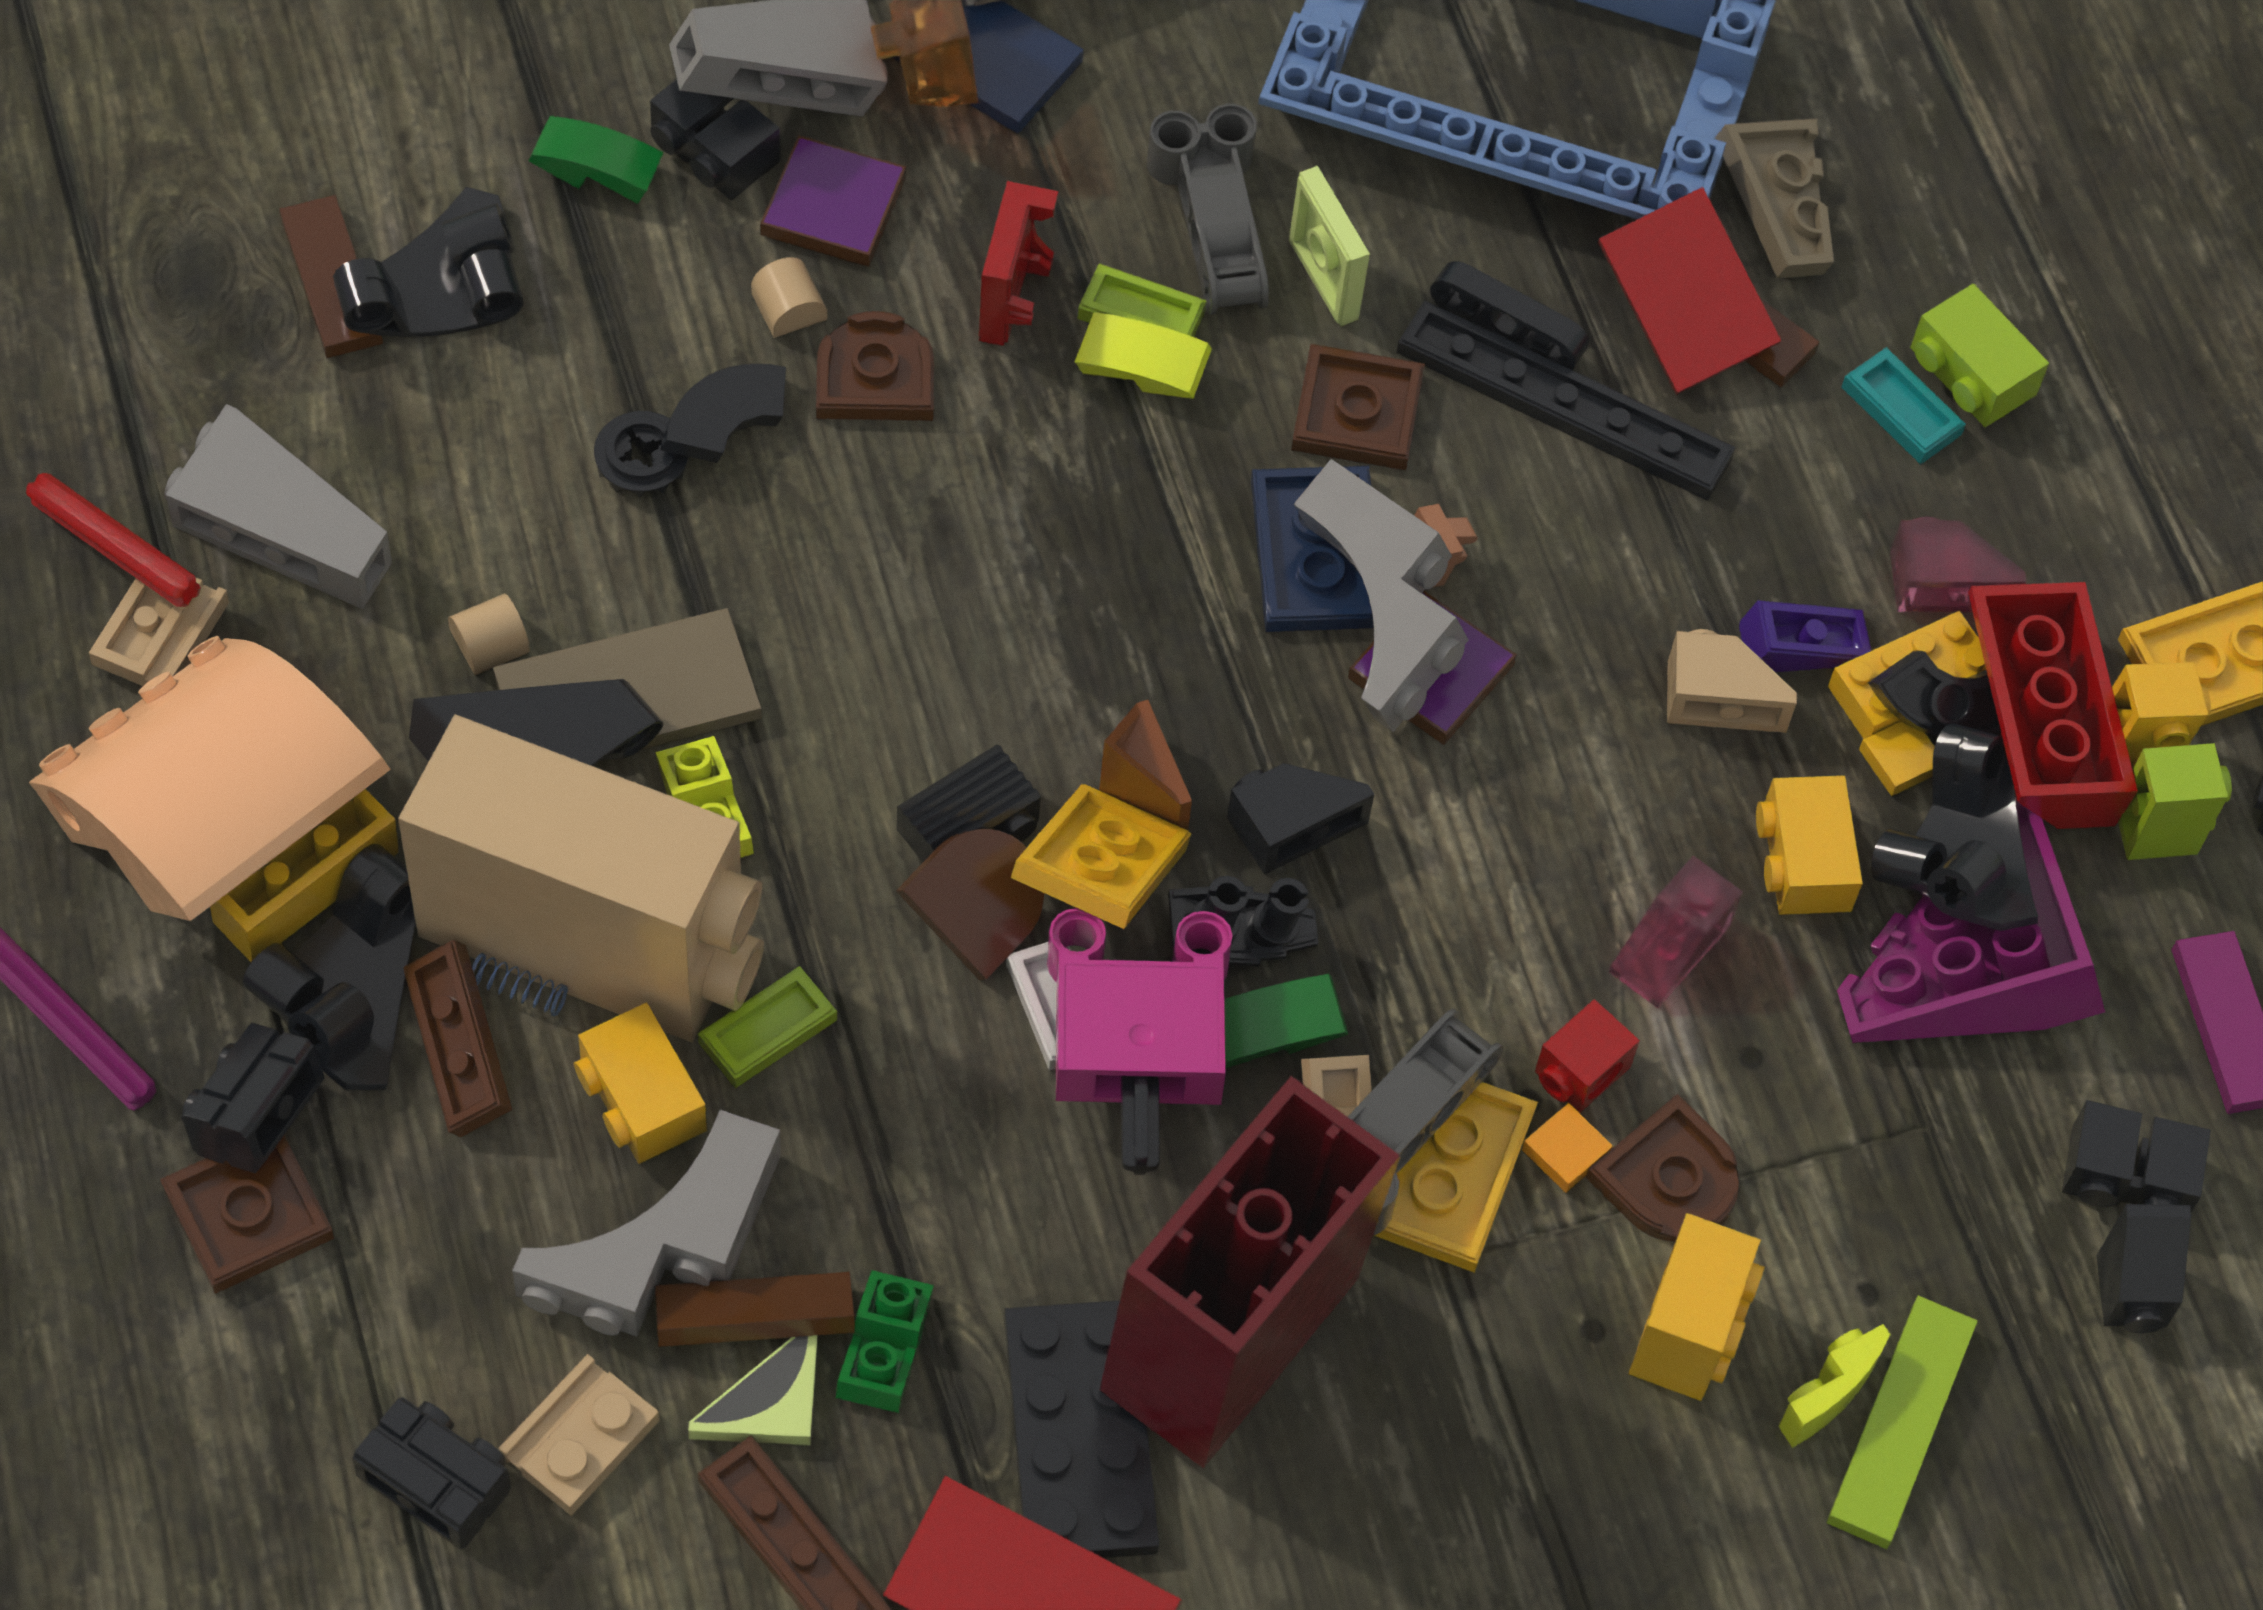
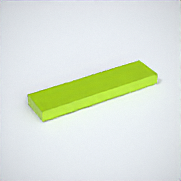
M1919 1295L1916 1297L1826 1522L1827 1524L1888 1549L1978 1320Z

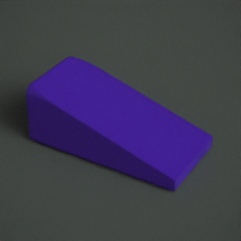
M1757 600L1739 623L1741 640L1774 672L1835 668L1871 651L1863 610Z

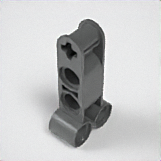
M1226 103L1217 106L1209 113L1206 123L1199 124L1193 116L1183 111L1170 110L1158 115L1150 126L1147 168L1150 175L1157 181L1166 185L1178 186L1204 300H1207L1206 309L1209 315L1217 314L1218 308L1257 303L1259 308H1267L1269 302L1266 268L1243 174L1252 163L1257 121L1252 112L1238 104Z
M1455 1008L1447 1011L1348 1116V1118L1400 1155L1373 1235H1377L1386 1229L1391 1221L1399 1189L1397 1173L1482 1083L1503 1053V1045L1500 1043L1491 1045L1458 1019L1460 1012Z

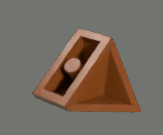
M1149 700L1138 702L1104 741L1099 791L1188 830L1192 799Z

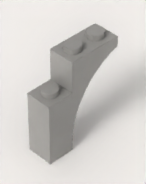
M1330 459L1297 499L1294 506L1307 527L1339 550L1354 565L1363 579L1373 614L1374 648L1369 677L1361 699L1374 719L1394 732L1403 720H1409L1419 712L1425 702L1428 689L1441 673L1446 674L1458 664L1464 653V645L1469 640L1455 616L1422 594L1425 589H1431L1442 579L1452 555L1439 532Z
M719 1110L701 1152L687 1173L669 1193L646 1212L625 1225L593 1239L563 1246L522 1248L512 1270L516 1296L521 1297L527 1306L538 1312L554 1315L560 1310L582 1318L587 1326L600 1333L617 1335L622 1331L637 1337L655 1296V1285L660 1284L665 1269L672 1271L673 1275L684 1283H697L708 1286L710 1281L730 1280L781 1157L780 1129Z

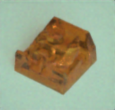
M893 0V2L889 3L891 22L870 26L877 60L899 55L904 80H906L909 103L936 107L978 103L970 35L961 0Z

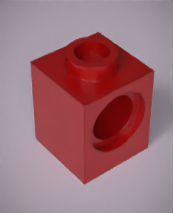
M1593 999L1542 1045L1535 1073L1539 1076L1543 1088L1549 1095L1560 1102L1567 1101L1581 1113L1631 1068L1640 1040Z

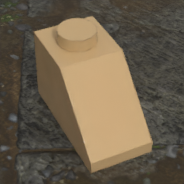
M1707 629L1676 632L1668 658L1667 723L1787 732L1797 704V693L1737 636L1720 635Z

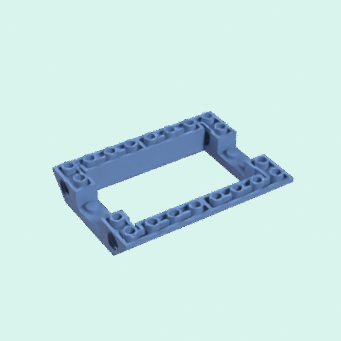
M1306 0L1301 13L1293 12L1259 96L1258 104L1639 219L1701 187L1704 188L1710 200L1724 159L1723 154L1726 142L1716 140L1715 137L1725 124H1736L1776 0H1575L1702 39L1695 69L1675 126L1671 127L1654 186L1653 182L1657 169L1340 74L1368 0Z

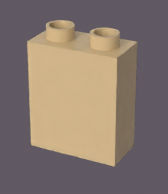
M456 714L453 716L398 818L418 937L441 946L454 939L466 945L469 957L476 959L480 953L485 954L486 961L494 957L497 966L502 962H506L508 971L517 966L519 976L525 971L530 972L531 980L535 976L540 975L542 985L551 979L554 989L560 984L566 985L568 987V995L619 1015L647 1002L664 1032L692 1043L712 1002L734 1011L738 1010L751 990L764 950V941L748 934L759 907L762 895V882L741 874L739 822ZM491 959L487 964L495 966V961ZM502 964L499 968L506 970V964ZM514 968L511 973L518 975L517 968ZM526 972L522 977L529 979V973ZM537 977L534 982L541 984L540 977ZM549 981L545 986L552 988V982Z

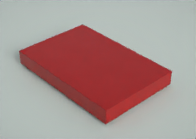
M1703 187L1599 238L1598 243L1676 395L1780 344L1781 339Z

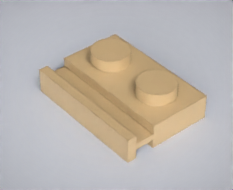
M135 578L89 651L92 665L141 686H144L147 682L165 672H170L172 676L176 675L191 664L187 657L188 654L199 644L206 641L229 604L227 590L220 587L217 590L203 585L201 579L196 578V582L201 587L199 596L192 598L187 607H176Z
M587 1354L498 1449L506 1458L507 1464L510 1462L522 1472V1476L572 1516L660 1421L659 1411L611 1372H605L595 1364V1359Z

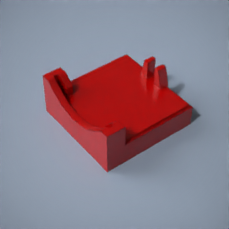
M1007 181L982 272L979 341L1004 346L1005 342L1008 343L1012 324H1032L1034 302L1020 298L1026 272L1049 277L1054 260V251L1048 248L1037 235L1034 221H1043L1053 217L1058 200V191Z

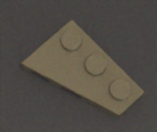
M1817 119L1725 124L1715 137L1716 140L1726 142L1723 157L1777 278L1823 275L1834 263L1828 207L1820 201L1818 184L1824 176L1822 159L1815 158L1813 143L1819 135Z

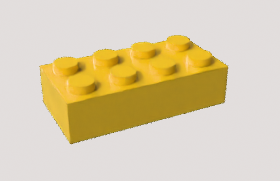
M1960 610L1834 668L1828 688L1863 739L1901 721L1882 704L1868 682L1912 651H1925L1939 669L1954 677L1968 678L1986 670L1979 638Z

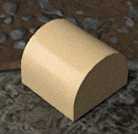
M793 257L782 258L764 266L754 276L751 284L752 295L773 338L827 320V308L802 260Z
M505 593L448 617L449 629L474 675L530 653L529 641L522 620L513 602Z

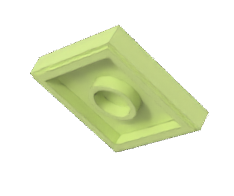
M1316 166L1299 173L1289 242L1336 323L1344 326L1359 320L1370 253L1321 170Z

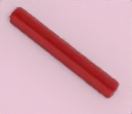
M38 474L35 482L28 483L26 495L31 498L32 505L176 607H187L192 598L199 596L201 587L196 582L195 575L51 474Z

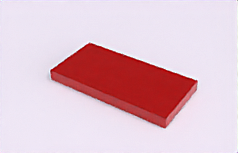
M947 1476L941 1482L883 1596L909 1610H1178L1183 1601L1175 1595Z

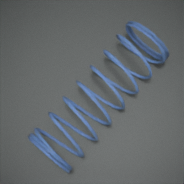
M480 953L472 965L474 972L482 957L480 968L475 977L477 986L482 978L484 967L493 959L495 961V968L488 982L487 990L492 986L497 969L502 964H506V975L499 987L498 995L502 993L509 973L514 968H517V981L510 993V999L513 998L520 978L527 972L529 973V983L522 996L521 1004L527 998L531 983L537 977H540V990L535 997L532 1007H536L541 990L550 981L552 982V992L545 1005L544 1013L547 1012L554 992L559 988L553 1000L551 1015L557 1016L568 992L566 985L560 984L554 989L551 979L542 985L540 975L535 976L531 980L529 971H525L519 976L517 966L508 971L506 962H502L497 966L494 957L486 961L485 954ZM563 991L561 1002L557 1010L555 1011L557 1001L559 999L561 992Z

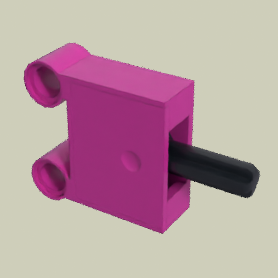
M1078 908L1067 909L1058 914L1051 922L1047 956L1049 974L1056 982V1101L1121 1103V1164L1124 1170L1132 1171L1134 1175H1145L1146 1172L1156 1171L1160 1165V1103L1221 1105L1225 1080L1224 980L1227 976L1232 944L1231 928L1224 918L1215 913L1207 911L1193 912L1184 917L1178 924L1173 962L1104 960L1106 930L1103 921ZM1076 945L1084 947L1087 950L1076 952L1071 951L1066 947ZM1201 948L1209 950L1212 953L1203 955L1195 953L1192 950Z

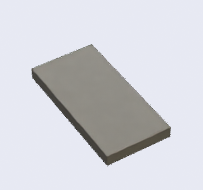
M728 608L493 667L494 679L498 690L625 679L663 721V727L659 734L643 749L762 719L761 706Z

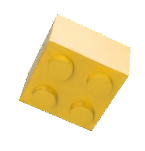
M1686 1213L1666 1264L1628 1375L1702 1401L1711 1380L1720 1384L1723 1383L1731 1359L1733 1360L1746 1324L1744 1320L1750 1303L1754 1300L1765 1266L1753 1262L1761 1239Z

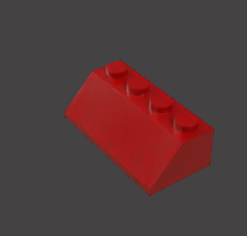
M2086 582L1971 586L1968 595L2018 803L2057 829L2116 826L2138 792Z

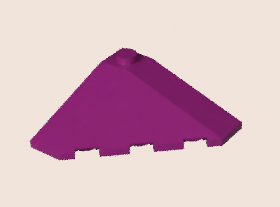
M2016 796L2023 853L2031 892L2038 914V924L1998 931L1954 918L1941 912L1927 895L1922 896L1907 918H1905V915L1895 912L1870 945L1872 953L1877 958L1862 978L1859 979L1858 976L1849 973L1837 989L1852 1043L2046 1030L2105 1013L2094 965L2043 820L2018 803Z

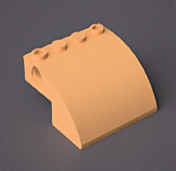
M215 636L199 644L187 656L191 664L174 676L170 672H165L147 682L138 691L142 697L139 702L124 713L121 708H116L102 715L90 725L89 730L93 734L90 738L75 749L70 744H67L50 753L39 763V767L43 772L29 782L70 841L108 850L148 909L152 912L192 921L391 770L363 733L312 681L273 651L247 640L225 638L221 641L219 636Z

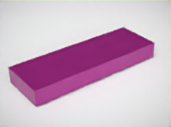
M2235 931L2176 940L2171 951L2227 1114L2263 1108V1011Z

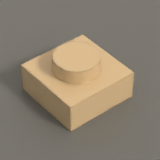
M1369 1055L1301 1059L1303 1085L1347 1117L1371 1092Z

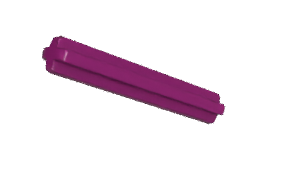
M0 927V980L128 1109L139 1110L147 1102L151 1101L157 1092L154 1080Z

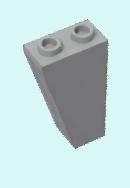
M769 0L692 9L669 44L679 90L863 117L875 98L883 92L887 83V68L881 60L875 36L876 25L874 19L870 16L866 0Z
M226 404L214 423L208 422L203 426L197 437L194 453L184 468L178 467L173 471L166 484L164 495L168 503L173 527L361 609L365 607L392 564L388 534L385 529L242 412Z

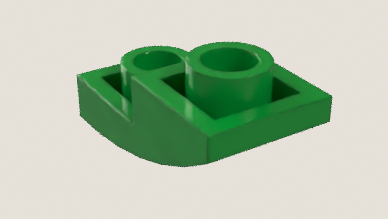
M550 116L528 162L578 189L586 177H589L638 204L646 193L664 152L607 127L570 118Z
M1329 974L1284 982L1224 999L1225 1069L1283 1049L1291 1054L1348 1035L1332 976Z
M871 1270L856 1314L855 1333H853L837 1381L835 1398L899 1413L921 1340L934 1285Z

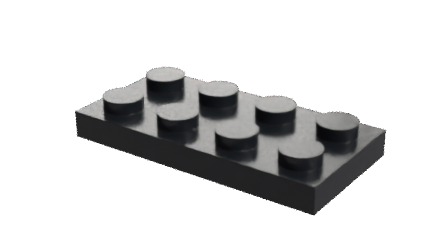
M1120 1300L1005 1308L1004 1325L1022 1516L1102 1558L1158 1554L1159 1537L1147 1426L1099 1390Z

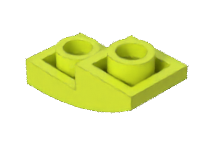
M1093 312L1075 363L1083 374L1134 380L1142 392L1193 399L1212 348L1205 341L1169 328L1131 318Z
M712 736L655 752L667 795L738 821L740 858L754 854L752 837L734 796L732 778L715 737Z
M1884 1324L1864 1335L1860 1329H1854L1837 1338L1827 1348L1829 1355L1819 1373L1818 1379L1807 1382L1788 1397L1789 1405L1778 1427L1792 1448L1829 1424L1859 1393L1869 1378L1890 1336Z

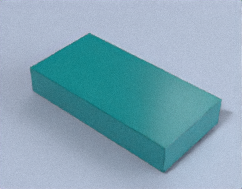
M1887 347L1844 378L1841 388L1920 465L1960 437L1964 431L1966 423Z

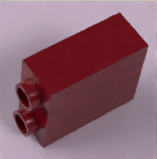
M1291 1076L1126 1271L1099 1390L1204 1469L1358 1280L1400 1155Z

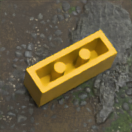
M364 789L211 905L210 911L213 923L252 962L266 947L274 943H282L336 901L346 868L364 848L372 844H379L393 856L399 853L395 818L367 789Z

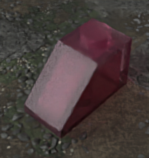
M1934 517L1901 520L1890 550L1897 612H1957L1959 610L1960 612H1973L1968 595L1971 586L2026 584L2024 570L1961 521H1940Z
M1692 856L1655 898L1610 966L1609 973L1656 1008H1659L1731 926L1743 891L1695 856Z

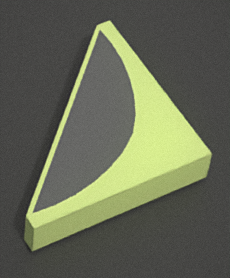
M818 1335L791 1337L689 1421V1439L742 1442L749 1436H752L757 1443L811 1445Z

